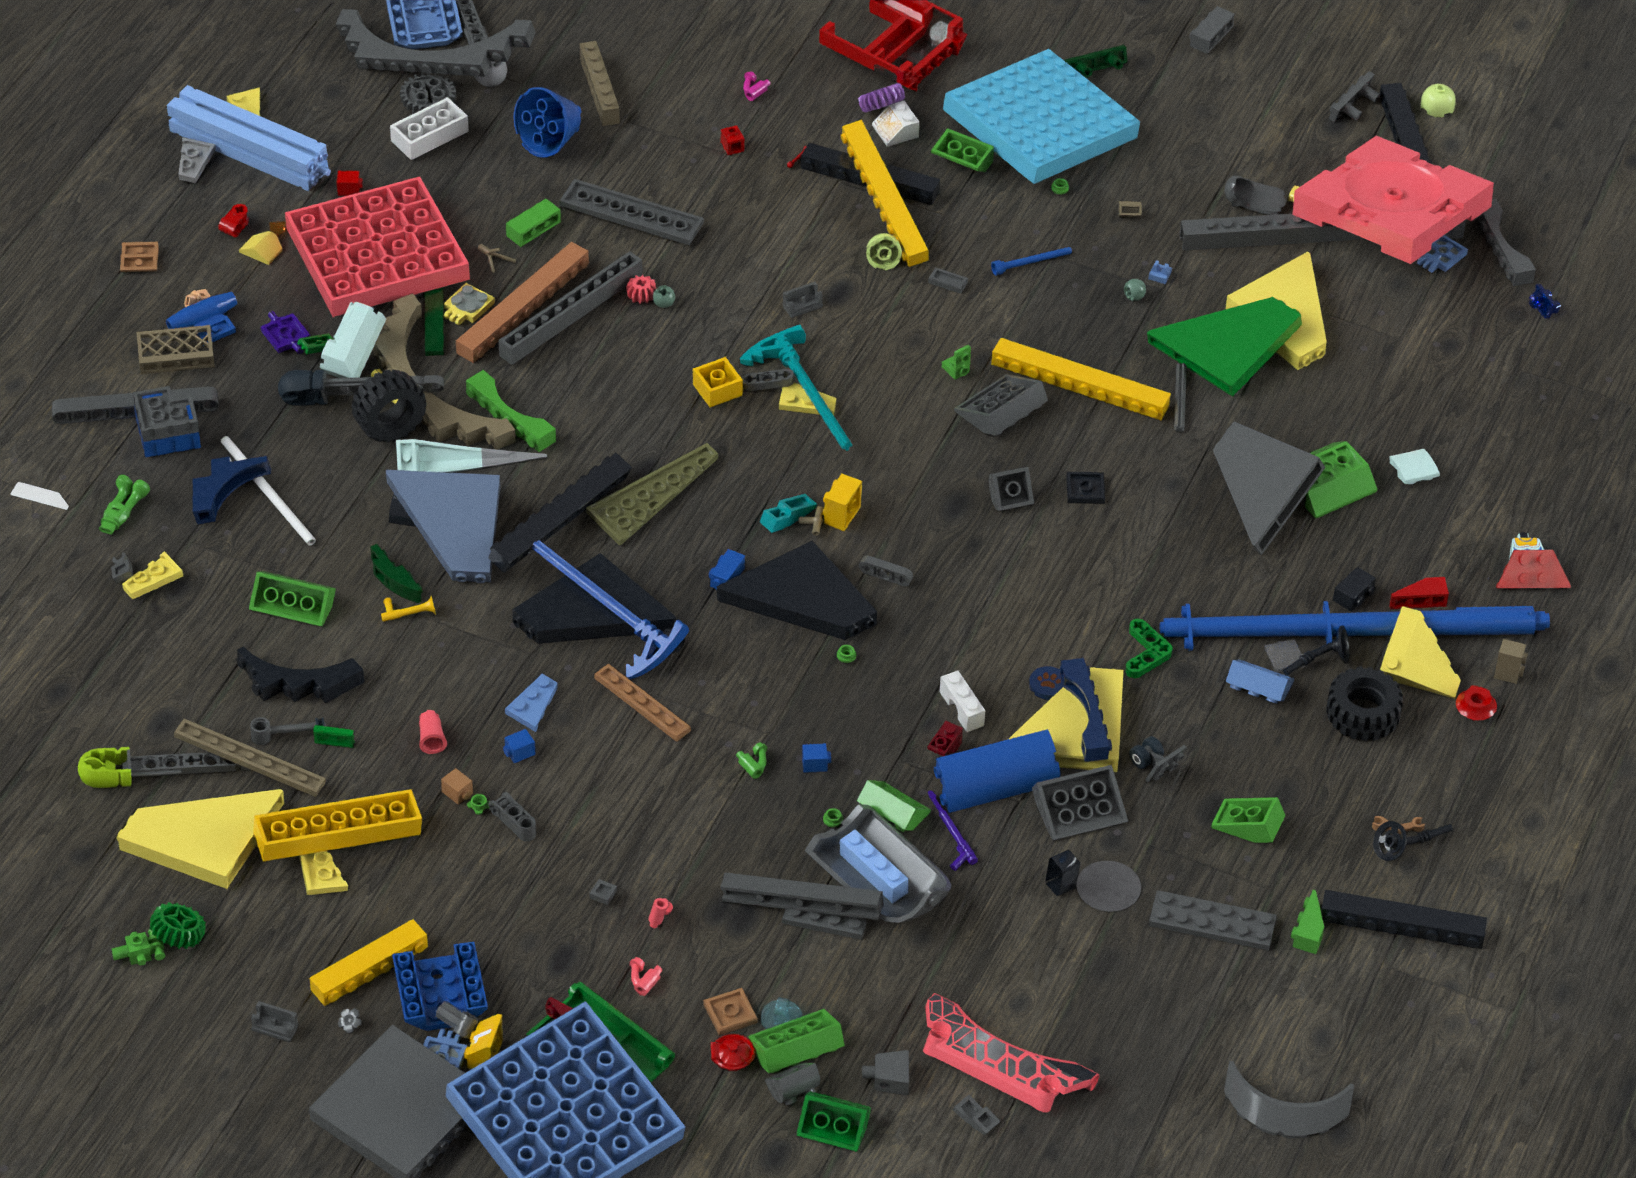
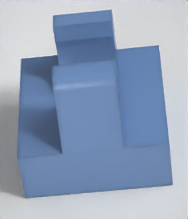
M1155 261L1148 279L1166 284L1172 268L1167 263L1161 265L1159 261Z

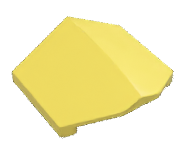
M270 231L253 235L239 249V253L267 265H270L283 251L277 235Z

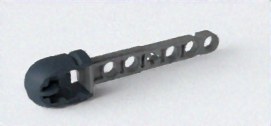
M292 370L286 372L280 378L278 391L282 400L289 405L306 406L314 405L316 402L321 405L328 403L329 395H355L359 391V386L364 384L365 380L369 377L327 379L324 370H316L314 373L311 370ZM411 376L423 392H440L444 389V378L441 376Z

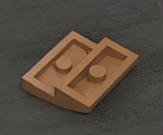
M122 242L120 271H157L158 242Z

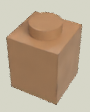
M456 768L441 779L442 792L458 805L464 800H468L473 794L472 780Z

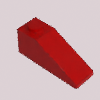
M1445 577L1424 578L1392 593L1389 608L1401 609L1402 606L1407 608L1447 607L1449 592Z

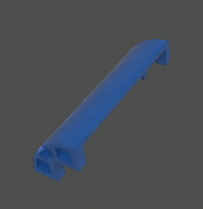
M1049 730L936 758L934 774L943 785L942 794H940L941 804L946 806L948 812L951 813L1030 792L1036 783L1060 777L1059 762H1056L1054 754L1056 749Z

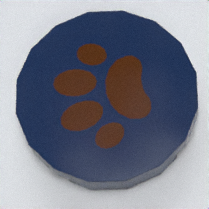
M1044 666L1033 671L1029 678V688L1035 693L1034 695L1050 700L1063 688L1060 669Z

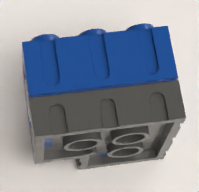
M170 386L133 392L135 416L145 457L201 448L198 420L192 396L173 399Z

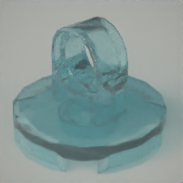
M778 997L777 1000L765 1005L761 1014V1024L766 1029L802 1017V1012L789 999Z

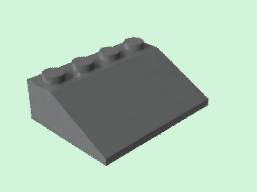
M1006 374L955 407L954 411L983 433L997 436L1006 428L1015 425L1021 418L1027 417L1033 410L1039 409L1048 399L1042 381Z
M1112 765L1038 782L1032 787L1037 808L1052 841L1128 822Z

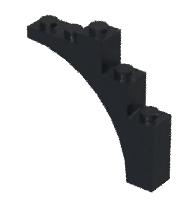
M244 646L237 649V664L241 669H245L252 680L253 685L251 688L256 696L259 695L263 701L283 691L286 697H290L294 702H297L314 692L315 696L321 698L326 704L364 683V670L353 658L324 668L291 669L265 662L249 652Z

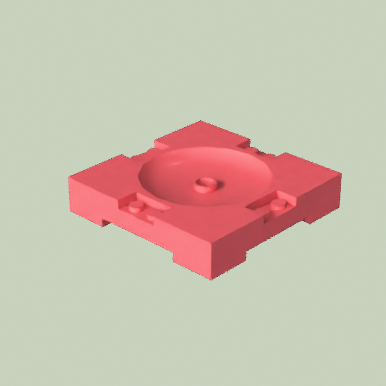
M1375 136L1348 154L1346 162L1332 172L1324 170L1296 189L1294 192L1293 215L1320 227L1327 223L1379 244L1381 245V252L1412 264L1429 252L1432 243L1464 220L1472 221L1491 208L1494 183L1451 165L1444 169L1440 166H1435L1425 160H1420L1419 152Z

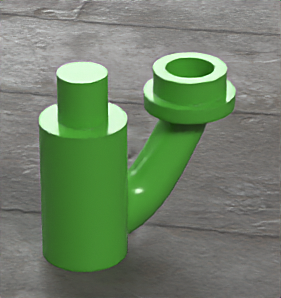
M761 742L757 743L753 748L754 755L759 757L758 763L748 753L744 754L743 751H739L736 754V757L739 759L738 763L753 779L759 778L766 766L767 746Z

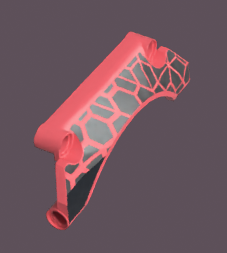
M936 993L927 1000L925 1006L927 1026L932 1030L928 1034L923 1049L925 1054L935 1057L1033 1106L1041 1112H1050L1054 1099L1059 1092L1067 1094L1082 1088L1090 1091L1095 1088L1099 1079L1098 1073L1076 1062L1046 1057L1007 1043L977 1025L964 1013L957 1003Z

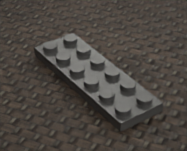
M1157 890L1149 926L1269 951L1277 915Z

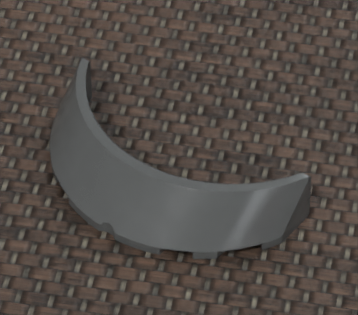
M1229 1060L1224 1093L1237 1110V1114L1243 1120L1247 1119L1256 1125L1257 1129L1271 1135H1281L1285 1138H1306V1135L1328 1132L1329 1128L1337 1125L1342 1120L1344 1121L1349 1116L1355 1084L1350 1083L1343 1091L1325 1100L1311 1103L1286 1102L1272 1098L1255 1089L1242 1077L1234 1061Z

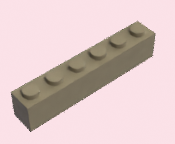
M597 41L580 43V61L602 126L619 124V105Z

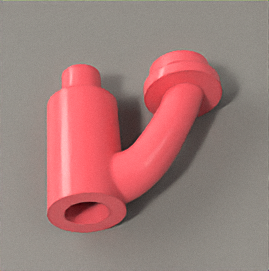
M666 898L654 900L649 915V922L652 928H657L663 922L664 916L668 915L673 909V905Z
M635 957L630 961V966L632 967L631 980L636 992L646 996L660 979V973L663 970L657 965L654 969H649L640 979L639 972L643 971L645 963L642 959Z

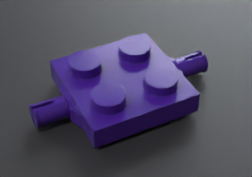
M274 311L269 312L268 317L272 321L261 326V332L274 349L281 353L294 348L297 354H302L304 350L297 344L298 339L310 337V334L293 313L284 317H278Z

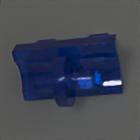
M1536 284L1534 293L1529 297V305L1532 308H1537L1545 319H1549L1552 313H1558L1561 304L1552 299V293L1549 289H1544L1541 284Z

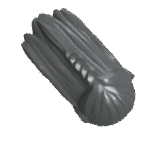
M1232 176L1227 180L1224 188L1225 196L1233 207L1241 206L1262 214L1277 215L1278 212H1281L1280 208L1286 204V199L1283 197L1285 195L1284 190L1260 184L1242 176Z

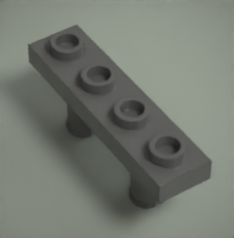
M1369 71L1365 76L1361 75L1357 84H1352L1346 94L1343 93L1339 101L1332 104L1329 110L1331 112L1329 116L1331 121L1335 122L1342 114H1346L1355 121H1358L1363 112L1356 109L1352 104L1362 95L1373 101V103L1378 101L1381 94L1370 87L1375 74Z

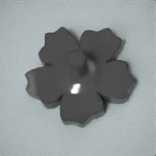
M356 1008L352 1010L344 1009L341 1012L342 1017L339 1018L338 1025L348 1034L353 1033L354 1028L362 1025V1020L358 1019L360 1017L359 1010Z

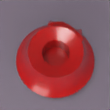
M1472 685L1469 689L1460 693L1456 699L1458 711L1463 716L1472 720L1488 719L1497 710L1495 699L1491 696L1490 691L1483 687Z
M727 1034L718 1038L715 1042H711V1060L722 1069L724 1068L729 1071L741 1070L748 1066L755 1057L756 1051L752 1042L743 1035Z

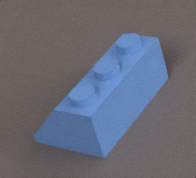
M1233 660L1226 682L1230 684V688L1241 691V688L1249 690L1248 694L1259 697L1261 694L1267 697V701L1277 704L1278 701L1285 700L1294 682V678L1243 660Z

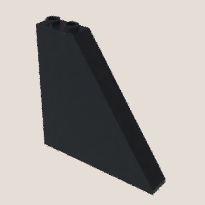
M813 540L717 586V600L719 602L843 640L854 637L858 633L877 625V611Z
M601 553L576 568L641 620H649L650 624L655 625L661 631L667 628L673 629L676 616ZM566 575L512 609V622L515 627L524 631L527 637L533 639L537 644L635 635L634 628Z

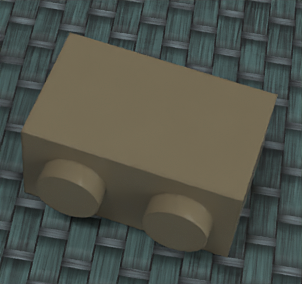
M1503 639L1498 655L1495 679L1517 684L1518 678L1523 677L1525 666L1522 664L1526 663L1528 653H1525L1526 644Z

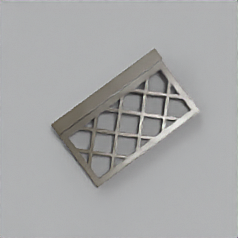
M210 325L136 332L141 374L215 367ZM199 332H207L203 339L196 336ZM180 334H187L189 336L184 341L178 338ZM162 336L170 337L166 343L160 340ZM149 337L152 339L148 344L141 341V338ZM192 339L199 342L195 347L188 344ZM174 340L180 343L176 349L170 346ZM156 342L162 346L158 351L151 348ZM204 345L209 348V351H199L198 349ZM184 347L191 350L189 353L179 352ZM165 349L172 352L169 355L161 354ZM147 350L153 353L152 356L143 357Z

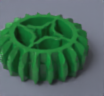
M170 902L167 905L161 904L160 907L154 910L150 918L152 935L157 936V940H162L163 944H169L171 947L176 946L178 949L180 947L185 949L188 947L194 948L195 944H199L205 934L206 922L203 921V916L199 915L198 911H193L192 907H186L185 904L179 905L177 902L175 904Z

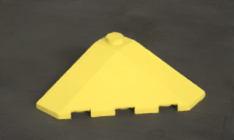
M1402 606L1380 670L1384 671L1385 675L1389 674L1393 677V681L1396 680L1397 683L1455 699L1461 682L1458 674H1455L1452 670L1451 662L1445 652L1441 651L1437 644L1436 636L1423 620L1425 618L1422 612Z

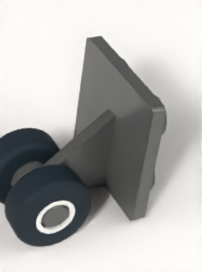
M1150 736L1142 742V746L1136 745L1131 748L1129 756L1133 764L1139 769H1144L1150 763L1152 764L1153 769L1145 779L1149 783L1153 779L1155 781L1159 780L1165 771L1169 770L1171 772L1179 765L1177 762L1185 756L1183 753L1187 747L1183 745L1168 756L1163 757L1164 749L1157 738Z

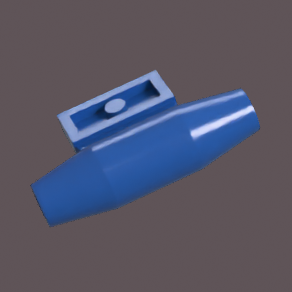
M232 292L211 296L189 305L166 319L168 329L210 325L212 342L222 339L236 332L235 326L227 315H223L237 305L236 297ZM199 332L196 336L203 339L207 332Z

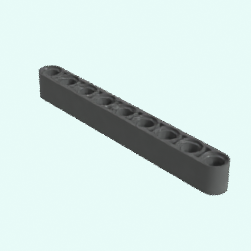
M214 387L171 390L173 399L192 396L196 413L214 411L219 406L218 391ZM133 393L57 399L52 403V419L57 424L136 418Z

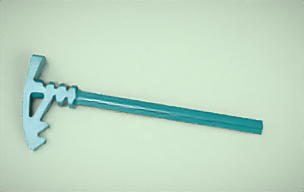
M801 325L788 328L761 340L740 357V363L748 366H753V361L764 363V358H779L786 368L789 367L794 372L796 379L842 450H849V447L852 446L851 441L800 365V357L792 344H801L806 341V334Z

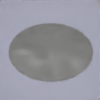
M1099 861L1090 864L1081 871L1077 880V891L1082 900L1089 906L1101 911L1114 912L1124 910L1137 901L1141 893V882L1137 874L1128 866L1115 861Z

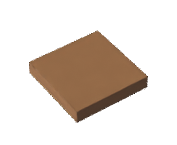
M742 988L704 1000V1006L719 1035L758 1023V1018Z

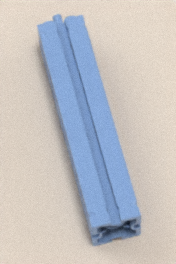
M187 85L179 93V98L175 97L167 104L168 116L172 117L169 120L171 132L178 133L185 138L215 144V151L297 187L300 186L304 190L309 191L317 184L318 179H321L324 175L329 176L331 173L328 161L326 160L328 156L326 144L318 143L317 140L198 89L195 90L191 86Z

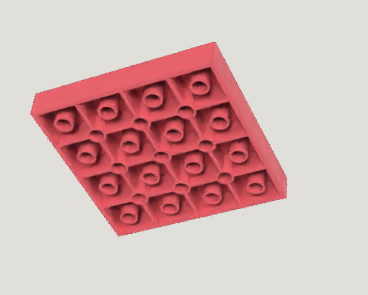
M421 177L285 212L287 231L333 317L345 314L350 302H353V304L354 302H359L372 307L397 300L412 293L415 295L470 280L469 263Z

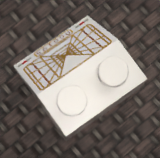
M905 101L888 105L872 123V126L887 147L919 137V121Z

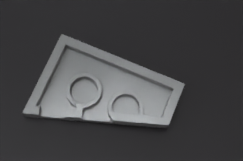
M183 137L179 180L196 183L215 152L216 146L212 143Z

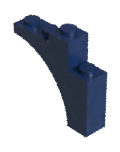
M267 456L232 462L230 457L211 459V476L193 479V514L197 524L215 522L223 501L235 489L252 479L271 474V467Z

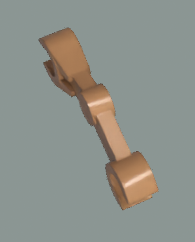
M1375 816L1372 828L1377 830L1380 825L1388 820L1381 816ZM1415 817L1412 822L1401 824L1405 831L1414 830L1415 832L1423 831L1425 824H1421V817Z

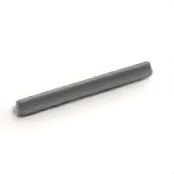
M1178 363L1176 368L1174 430L1176 432H1183L1185 427L1187 366L1185 363Z

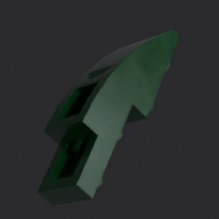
M378 544L370 546L373 573L376 578L400 597L415 603L422 602V587L413 580L411 572L407 571L403 565L396 567L395 563L388 559L386 551L382 550Z

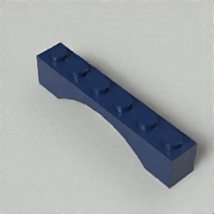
M1084 658L1062 660L1060 676L1063 687L1081 702L1088 715L1089 722L1082 733L1081 739L1084 761L1108 759L1109 751H1112V743L1110 739H1107V726L1102 722L1103 712L1102 709L1098 708L1099 698L1098 695L1094 694L1095 685L1094 681L1090 680L1089 665L1086 666Z

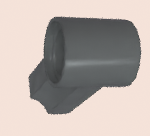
M443 1001L438 1007L435 1016L453 1027L455 1033L467 1039L470 1038L471 1032L479 1022V1019L473 1014L461 1011L447 1001Z

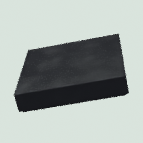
M1066 472L1067 503L1105 504L1104 472Z

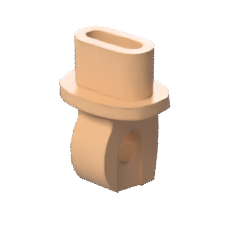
M206 289L194 290L191 294L186 295L184 305L185 307L210 297V294Z

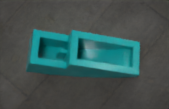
M806 494L779 500L777 507L763 511L760 523L771 533L782 530L798 521L799 517L809 514L817 507V503Z

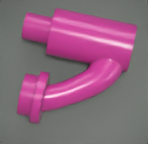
M752 71L744 75L743 89L749 101H753L768 90V86H770L769 80L759 81L750 87V84L755 83L757 77Z

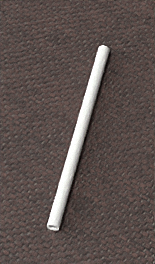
M228 436L221 439V443L236 461L247 459ZM262 476L252 479L309 546L313 545L316 539Z

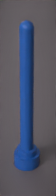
M1066 247L1008 262L993 261L991 269L995 276L1000 275L1006 269L1071 254L1072 248Z

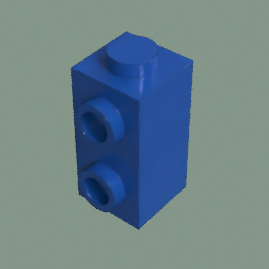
M730 549L724 555H721L715 568L712 567L709 572L710 587L717 590L718 585L741 575L745 569V555Z

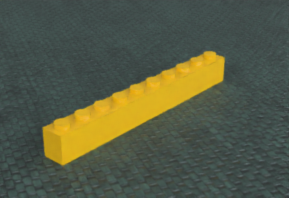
M859 120L842 126L843 134H840L843 144L847 145L849 156H853L854 166L856 170H860L861 180L863 183L866 182L868 194L873 196L876 209L879 208L882 221H886L888 233L899 241L902 248V261H906L908 267L928 261V248L863 121Z
M1000 338L992 351L991 365L1158 420L1163 419L1170 406L1171 393L1004 338Z

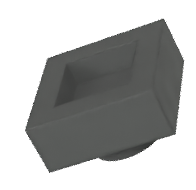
M598 879L589 893L590 899L608 905L617 892V886Z

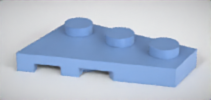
M541 674L505 708V714L536 732L538 724L545 714L544 711L558 688L557 682Z

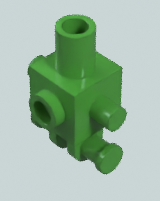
M148 930L150 937H146L145 932H132L130 936L125 937L126 945L111 948L114 960L129 957L131 965H144L146 961L151 960V954H155L156 960L164 959V945L162 940H157V936L152 935V930Z

